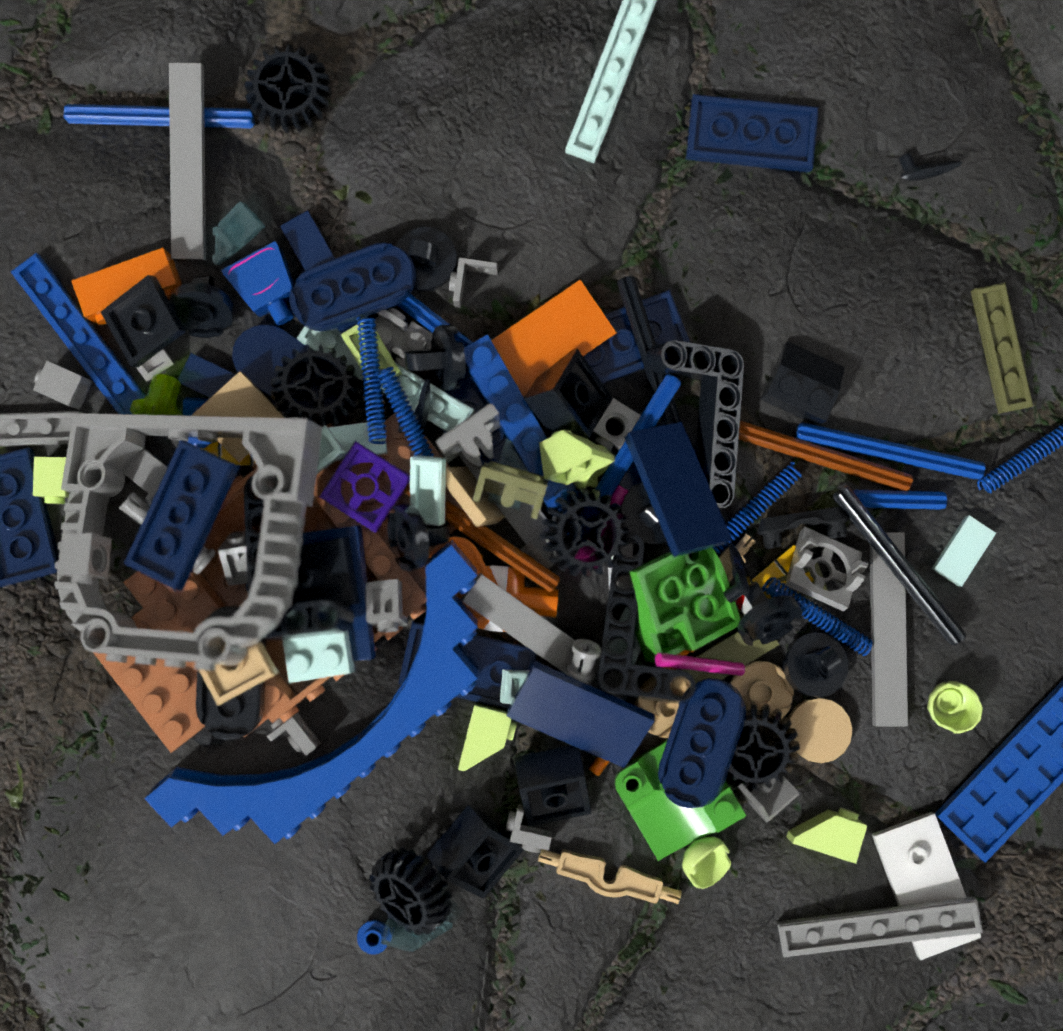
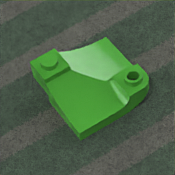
M713 548L692 552L691 559L689 558V553L673 557L670 551L629 571L639 612V629L635 632L645 661L655 663L657 653L677 655L684 650L694 651L738 627L741 619L735 601L732 603L728 602L723 592L730 588L724 567Z
M668 739L627 763L625 768L622 767L615 777V787L619 796L658 861L698 839L715 832L719 833L746 817L726 781L718 797L707 806L690 809L680 807L671 802L665 795V790L662 783L660 784L658 776L659 764ZM629 779H636L638 781L637 787L633 790L626 787V782Z

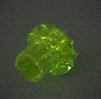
M165 374L153 375L148 393L144 399H136L132 402L130 407L132 415L184 416L176 408V401L181 387L180 381Z

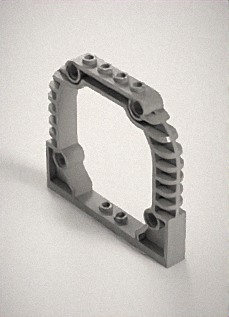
M73 413L61 490L69 492L68 503L64 504V511H66L65 522L61 523L63 533H94L103 536L109 498L116 496L123 489L125 475L122 470L144 448L146 435L168 436L169 439L176 441H188L189 437H197L198 440L205 442H217L218 438H243L242 444L250 452L258 467V471L252 480L253 490L256 495L264 499V513L256 572L248 598L232 618L218 617L207 619L193 633L138 629L134 620L129 615L106 609L98 590V578H94L93 584L72 583V577L58 574L59 560L55 562V569H57L55 589H58L61 600L59 603L73 623L71 624L79 631H82L81 642L83 647L90 652L107 654L106 661L127 663V658L130 656L136 657V664L156 665L157 659L165 660L164 666L186 668V662H195L194 669L216 671V664L236 665L240 663L246 656L247 646H253L262 641L260 640L274 627H277L281 622L280 619L293 601L291 599L295 587H297V571L301 560L299 555L303 544L302 532L306 521L304 518L305 509L313 505L322 427L308 419ZM278 481V486L273 491L274 484ZM58 542V550L61 549V542ZM225 641V649L222 653V644Z

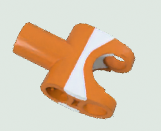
M486 566L492 581L540 616L556 618L558 589L549 592L541 587L525 586L526 576L514 567ZM484 616L476 618L478 620V628L505 632Z

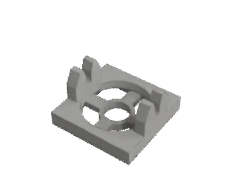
M488 404L438 438L436 442L440 454L443 458H446V462H450L462 453L469 464L481 468L482 463L479 458V449L489 460L494 459L491 433L500 428L499 412L493 404Z
M804 527L799 533L785 585L844 611L849 607L852 592L864 581L865 576L861 573L868 567V563L861 561L862 552ZM813 547H822L821 556L815 560L811 559L813 552L809 550ZM833 553L839 555L844 562L846 574L835 570L834 564L831 562ZM816 563H824L829 568L830 575L828 578L820 577L816 573ZM804 568L809 570L811 577L814 579L813 583L806 576ZM830 580L842 584L840 588L834 591L823 589L824 584Z

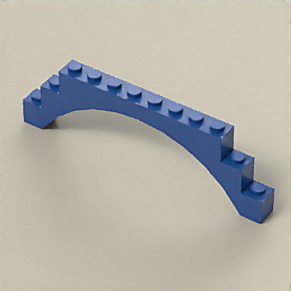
M453 540L427 560L425 566L427 614L420 646L407 677L387 707L362 732L321 757L297 767L263 774L220 775L176 767L155 784L144 799L171 828L180 820L186 823L200 810L223 836L232 828L238 831L251 818L274 844L283 837L286 839L291 838L301 828L300 823L307 817L311 819L317 817L325 809V803L333 796L338 799L344 795L351 787L350 782L356 777H366L376 767L375 762L383 755L386 758L393 755L400 748V742L408 735L411 737L416 736L425 728L426 720L434 714L436 717L442 715L451 706L452 703L450 701L459 693L461 696L466 695L476 686L477 682L475 680L478 679V669L458 648L457 644L460 643L463 646L477 634L475 629L478 628V620L458 598L456 593L459 592L463 595L477 583L474 578L478 576V569Z

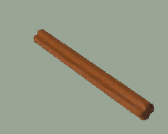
M740 421L739 440L897 490L909 491L912 485L913 476L911 474Z
M410 482L403 491L408 496H410ZM445 499V521H448L456 529L547 591L552 592L560 582L558 575L486 526H476L466 512Z

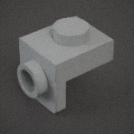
M518 804L516 812L510 811L505 831L511 832L510 842L522 844V849L529 852L540 853L541 849L549 851L552 839L551 831L521 824L524 807Z

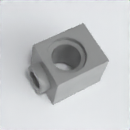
M46 361L45 365L36 373L33 390L80 410L93 381Z
M613 398L592 433L596 437L594 442L597 445L605 446L610 452L612 448L619 451L625 442L624 436L632 431L641 415ZM609 420L619 421L622 425V433L618 436L610 435L605 428L606 422Z
M62 533L58 574L72 577V583L93 584L94 578H108L112 538L94 533Z

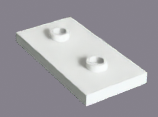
M929 812L872 834L898 906L967 898L935 813ZM978 933L913 941L912 944L917 957L923 960L979 939L981 935Z

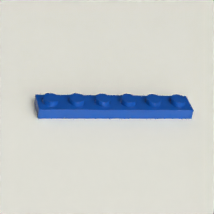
M487 334L464 348L465 365L487 403L493 404L499 412L500 426L526 471L544 476L539 443L547 439ZM547 480V488L543 500L548 508L553 507L558 510L559 506L556 504L558 497L567 501L568 491H574L577 496L578 491L573 483L564 485Z

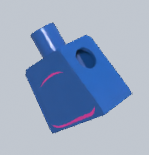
M276 241L221 270L223 275L258 317H262L270 312L276 325L285 324L293 319L294 316L287 303L289 302L294 282L285 255Z

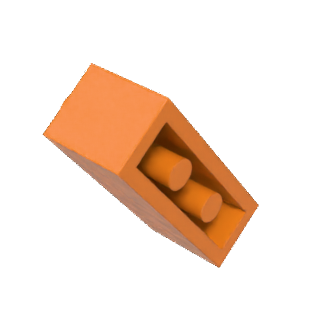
M164 248L71 281L84 317L97 324H107L101 311L147 275L156 276L168 298L175 288L182 285L174 260L171 259V254Z

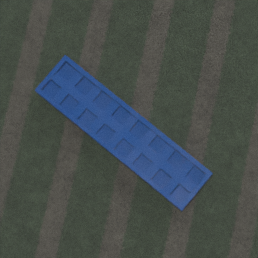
M1063 680L935 813L936 817L985 863L1063 782Z

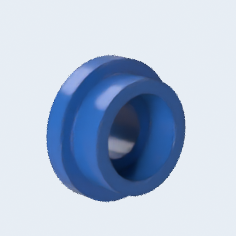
M378 920L367 921L360 927L357 934L359 947L368 954L383 952L390 941L388 927ZM370 933H375L378 935L379 941L371 943L367 936Z

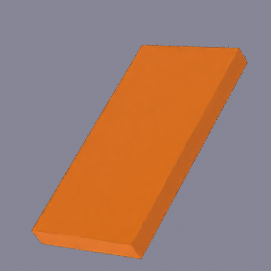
M579 280L491 341L521 394L525 397L536 378L569 352L578 349L585 356L617 332L582 281Z

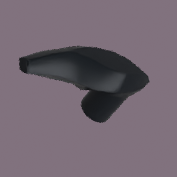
M907 153L898 159L904 170L901 178L910 181L936 177L962 165V161H949L916 166L911 153Z
M426 379L423 384L419 402L415 408V420H419L417 424L421 425L419 429L423 430L421 434L425 433L431 397L429 379ZM398 422L399 433H407L408 431H402L407 426L400 427V424L403 422Z
M729 543L730 559L733 567L732 575L736 584L723 592L728 602L732 603L740 596H747L749 594L751 582L740 553L733 543Z

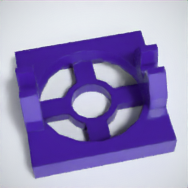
M355 441L319 497L377 533L385 519L388 518V515L393 512V507L399 503L403 491L410 482V475ZM369 462L374 464L369 473L357 476L351 472L356 464ZM383 470L387 472L391 481L390 496L379 490L377 479ZM368 477L374 481L375 490L371 495L361 496L357 493L356 484L361 478ZM345 480L352 484L354 493L348 504L341 493V484ZM374 498L384 504L381 508L372 512L357 511L363 500Z

